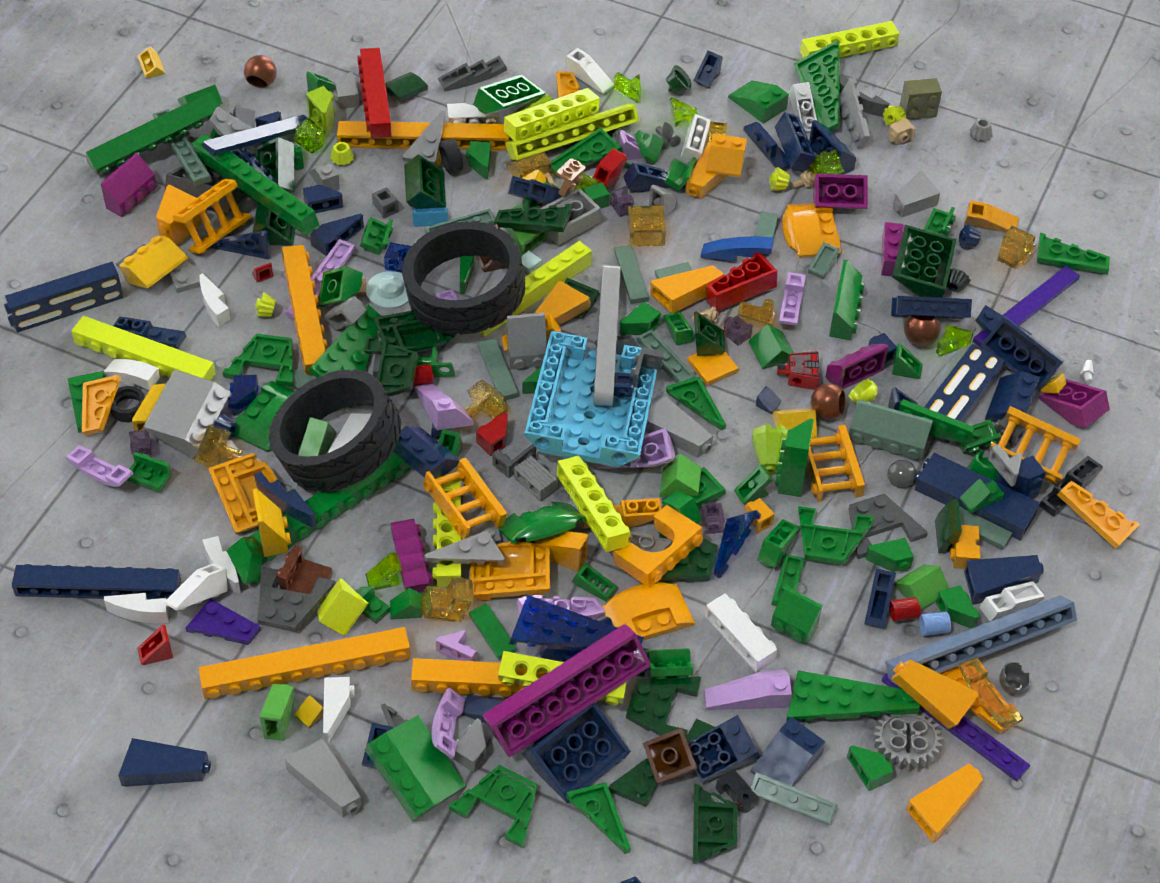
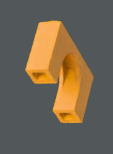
M668 505L663 507L653 517L655 530L673 541L670 547L660 552H647L628 541L627 547L612 551L614 564L648 587L658 582L665 573L672 570L681 559L686 558L689 552L698 547L703 541L702 527Z

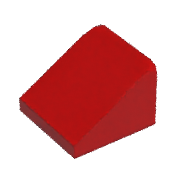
M272 263L254 268L252 275L256 282L273 277Z

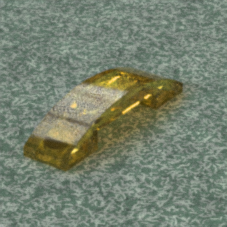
M977 657L959 664V669L968 687L979 693L976 700L997 724L1007 728L1023 721V717L1012 703L1007 704L988 679V671Z

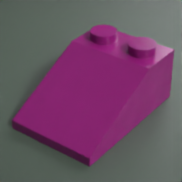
M1065 379L1066 385L1058 394L1042 393L1038 396L1039 400L1070 424L1082 428L1088 427L1110 410L1106 390Z

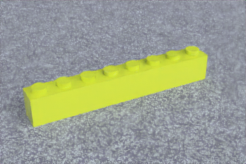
M626 104L518 141L511 140L505 142L509 159L519 160L584 139L599 128L607 132L638 122L639 117L636 105Z
M578 241L525 277L524 297L512 315L520 314L548 295L559 280L564 283L566 278L571 279L591 266L592 250L581 241ZM507 319L504 322L498 324L497 326L491 329L488 328L487 330L481 331L479 333L483 337H486L487 335L501 327L503 324H505L507 322Z
M82 316L71 331L74 343L90 348L95 352H101L111 358L130 359L157 367L161 376L170 377L172 372L177 370L211 381L216 375L214 362L86 316Z

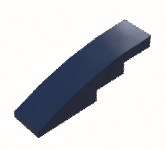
M261 471L254 474L256 487L277 505L281 511L312 528L317 526L314 512L295 489L287 492L278 480L270 483Z

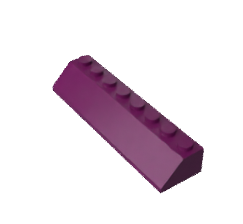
M623 624L484 713L483 717L506 755L511 757L650 667L651 663L636 633L626 624Z

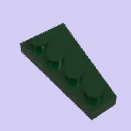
M565 204V207L549 205V208L546 209L531 207L524 211L522 208L499 210L494 224H498L500 228L564 232L572 211V204Z

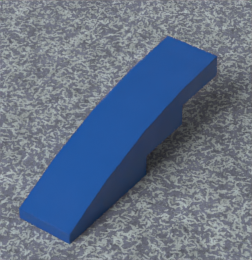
M733 237L704 243L701 258L736 261L737 256L752 258L755 252L771 254L774 237Z

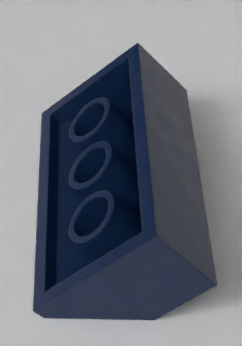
M1006 316L1002 317L980 345L986 351L1004 359V365L1013 372L1023 371L1039 376L1036 387L1038 391L1045 386L1064 362L1062 358Z

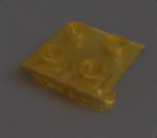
M766 299L762 307L741 301L738 316H741L744 320L757 321L763 326L767 324L773 326L775 311H773L774 301Z

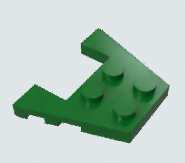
M257 333L243 348V352L239 357H235L231 361L230 367L225 368L222 372L224 378L239 380L245 365L279 369L275 379L276 384L293 387L292 338Z
M798 507L805 560L845 565L874 524V516L856 514L853 530L813 525L816 517V508Z
M499 765L483 777L479 784L471 790L465 791L461 798L451 802L449 810L466 819L476 802H481L515 820L506 833L505 839L523 848L537 791V783Z

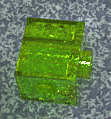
M308 118L296 126L294 142L312 154L323 146L325 131Z
M836 149L829 152H820L821 154L816 155L812 162L815 174H841L844 172Z

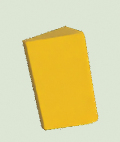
M148 47L138 55L146 78L165 74L159 55L152 47Z

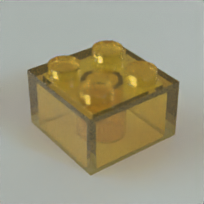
M663 205L628 206L629 245L665 246L666 226Z

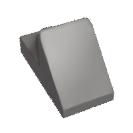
M997 444L991 448L988 460L1011 487L1015 485L1022 453L1009 458L1007 452L1002 450Z

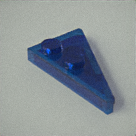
M757 510L726 519L714 575L717 578H721L729 567L727 562L731 555H737L745 539L752 531L749 527L754 519H760L761 514Z

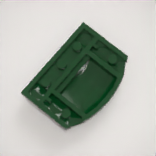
M413 310L373 318L381 340L416 353L431 351L433 347H441L457 336V334L441 333L433 330L432 327H427L416 318Z

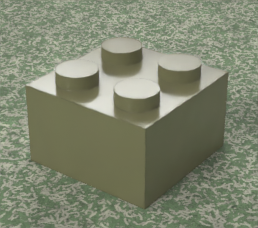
M937 78L904 81L899 106L904 108L906 119L937 117L942 94Z

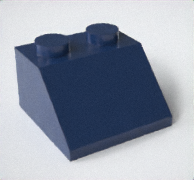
M1032 455L1021 460L1014 486L1011 487L1000 473L996 482L1034 499L1039 495L1046 471Z

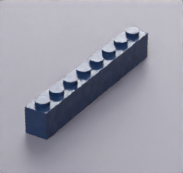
M24 564L16 565L12 580L14 594L20 597L104 599V596L146 593L147 600L168 599L181 586L179 569H154L150 567L114 568L111 566L78 567L71 565L43 566Z

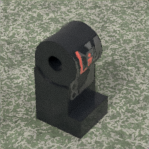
M735 769L717 780L715 789L720 795L726 792L733 802L738 804L739 812L747 813L752 809L755 794Z

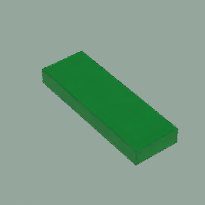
M785 554L771 605L777 606L786 586L794 591L797 590L805 558Z
M487 603L469 611L471 620L498 660L502 659L503 651L517 652L516 646Z

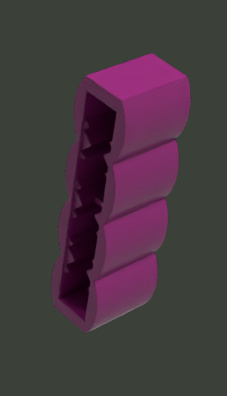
M414 519L392 522L391 532L404 590L411 588L419 593L430 591V584H433L431 572L427 573L426 568H429V563L424 560L422 553L425 552L424 541L419 540V536H421L420 525L416 524Z

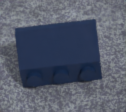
M813 120L809 142L816 155L834 174H846L854 171L855 155L849 151L845 144L827 126Z
M1023 371L1000 377L985 420L991 419L993 423H996L999 419L1002 420L1010 406L1028 413L1040 377Z
M406 426L401 429V435L394 452L424 478L428 471H430L435 479L440 478L458 466L459 459L423 428Z

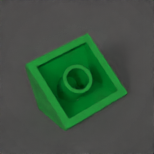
M769 324L764 326L748 342L762 369L777 366V363L785 364L788 362L789 354L794 353L784 333Z

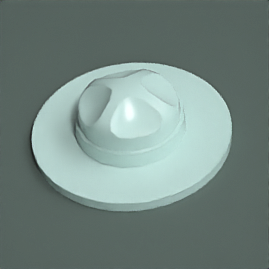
M386 271L373 276L366 285L368 300L379 308L396 309L409 302L403 276L400 272Z

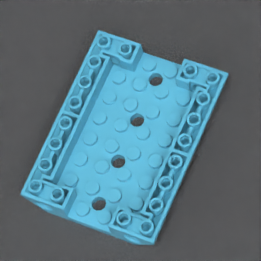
M551 331L524 436L541 453L566 458L580 456L582 461L620 467L640 458L657 369L642 366L636 387L633 386L632 397L621 398L613 396L612 407L593 405L594 393L591 391H594L597 351L586 349L587 337ZM624 345L622 355L616 354L615 372L631 373L632 367L636 368L637 366L634 365L636 354H640L642 348Z

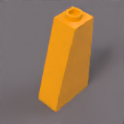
M711 142L707 144L691 173L690 179L686 183L687 195L702 199L727 177V175L706 172Z
M712 265L650 281V295L673 314L705 298L706 286L723 275V273Z
M911 659L904 663L900 662L893 670L895 674L891 680L947 729L959 723L979 696L977 691Z
M969 763L909 800L906 811L932 843L939 839L980 790L983 782L982 775L979 770L974 769Z

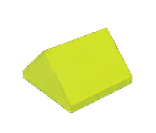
M339 578L317 610L319 622L346 636L368 605V602L342 578Z

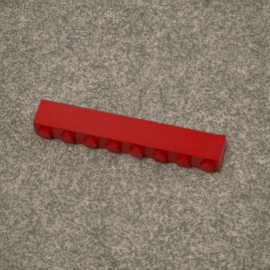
M380 48L360 49L357 62L366 130L370 132L371 138L392 137Z

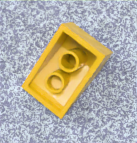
M253 489L264 557L288 553L287 545L291 544L289 532L285 533V528H288L286 516L282 517L281 509L258 489Z

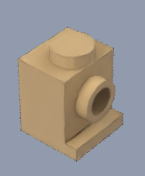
M905 118L889 125L887 138L894 145L904 143L907 140L911 142L914 140L916 128Z

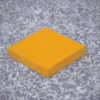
M726 352L723 354L697 356V353L687 357L688 363L706 386L731 376L739 370L738 366Z

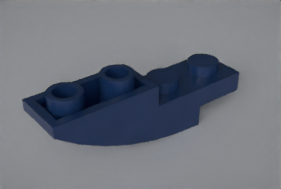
M515 176L511 177L508 190L509 195L538 202L543 206L563 197L558 194L559 188L532 179L529 181Z
M119 316L113 325L116 328L175 349H179L187 337L185 331L154 327L151 321Z

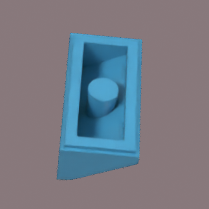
M447 207L413 209V225L415 227L432 226L448 221Z

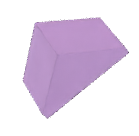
M621 130L619 145L622 147V153L628 155L626 161L643 158L636 138Z

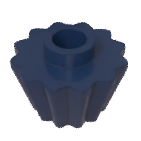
M970 224L964 225L959 234V246L961 248L977 246L980 241L981 232Z
M224 414L218 416L213 426L212 434L214 439L231 440L237 431L236 422Z

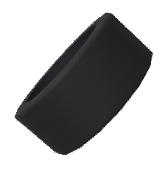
M454 139L440 142L439 151L445 170L449 174L462 171L463 158L457 142Z
M134 386L118 388L111 407L112 416L120 422H132V418L145 398L144 393ZM125 399L139 401L131 409L124 410L116 407L119 402Z

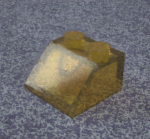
M545 152L506 163V167L511 175L523 178L537 169L543 175L548 172L552 176V163Z

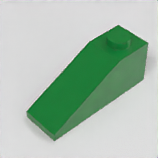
M782 519L763 540L757 561L762 562L767 567L776 568L799 532L800 526Z

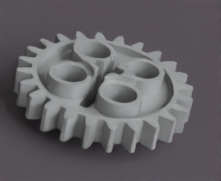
M890 713V716L884 714L883 720H878V725L875 726L873 736L875 741L874 747L878 748L877 753L883 754L885 759L890 758L891 764L897 762L898 768H901L904 764L907 770H909L910 765L918 769L919 764L926 767L927 761L932 764L934 758H938L939 752L942 750V730H938V724H932L933 718L926 720L925 713L921 716L918 714L892 715ZM907 725L910 726V734H909L910 747H909V753L906 752V744H907L906 731H907Z

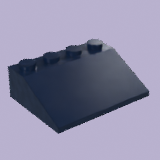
M594 702L548 732L522 754L534 771L566 803H569L570 801L566 797L567 792L590 786L631 751Z

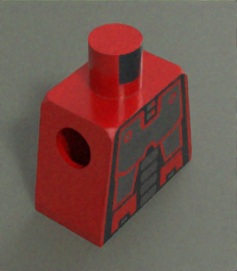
M811 351L789 354L787 364L777 363V375H787L789 386L815 390L819 386L820 380L819 352Z

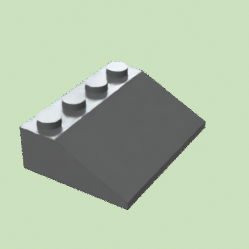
M183 166L166 174L165 190L170 184L197 198L226 178L212 168L205 166L212 181L194 186ZM238 187L233 189L232 192L237 205L245 194ZM226 197L220 198L219 204L223 213L231 211Z

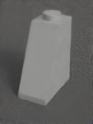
M919 171L895 194L893 208L901 217L937 206L940 192L925 173Z

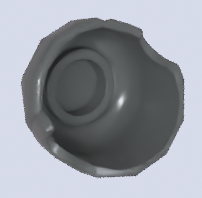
M897 460L890 465L887 477L892 485L898 488H906L914 484L917 471L911 462Z
M1006 663L999 675L1000 685L1010 694L1021 695L1027 692L1031 685L1030 673H1025L1020 663Z

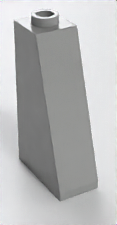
M664 396L650 406L645 432L652 433L666 428L672 439L673 446L697 458L711 450L713 436L667 396Z
M323 738L285 758L287 771L340 816L352 815L362 807L359 793Z

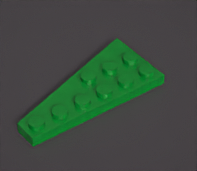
M836 40L793 63L801 83L809 82L818 122L827 126L831 131L840 127V44Z
M368 304L365 307L366 311L341 333L308 371L316 378L337 370L350 369V371H353L354 369L365 371L370 354L364 352L366 338L371 336L375 339L377 329L373 318L381 315Z
M798 670L787 721L791 717L813 721V718L823 717L827 720L860 718V715L866 714L876 717L881 713H891L892 715L919 714L920 704L900 688Z

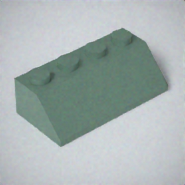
M858 399L849 430V437L855 443H861L921 461L933 420Z

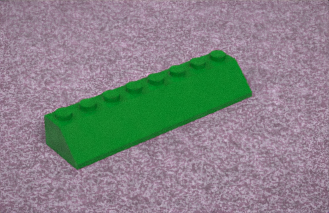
M209 92L86 151L87 163L96 175L99 173L105 174L110 171L111 167L123 165L126 160L136 153L141 156L142 152L146 150L148 152L152 151L161 143H169L177 135L180 137L187 134L188 130L192 128H200L204 125V122L211 118L218 104L212 93Z

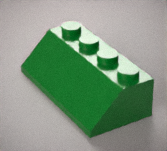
M521 74L480 87L473 105L480 112L487 114L545 96V92Z
M843 260L829 337L851 341L852 333L856 334L858 324L854 323V320H858L860 313L857 307H861L862 296H859V293L863 294L865 283H861L863 275L848 260Z
M808 419L788 430L787 439L782 438L775 485L778 486V494L801 497L814 419Z

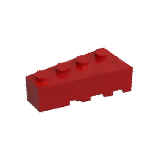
M755 252L752 258H746L740 266H734L727 275H721L706 286V302L711 307H716V311H719L776 288L778 270L761 253Z

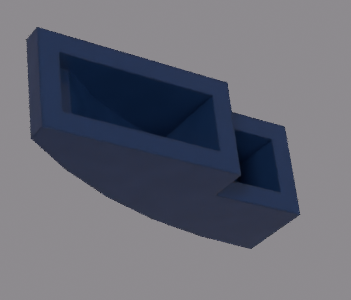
M876 568L864 622L865 625L885 628L896 576L895 572Z

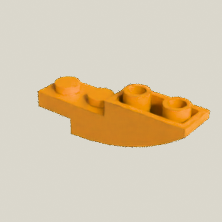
M660 498L621 500L620 505L613 506L615 511L621 515L625 526L629 528L653 521V516L662 509ZM587 522L583 523V528H590Z

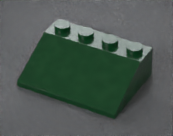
M905 224L892 278L919 297L943 298L957 239Z

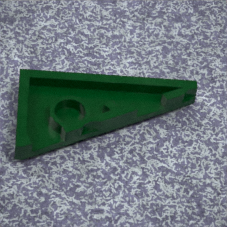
M648 757L610 784L609 791L647 807L657 786Z

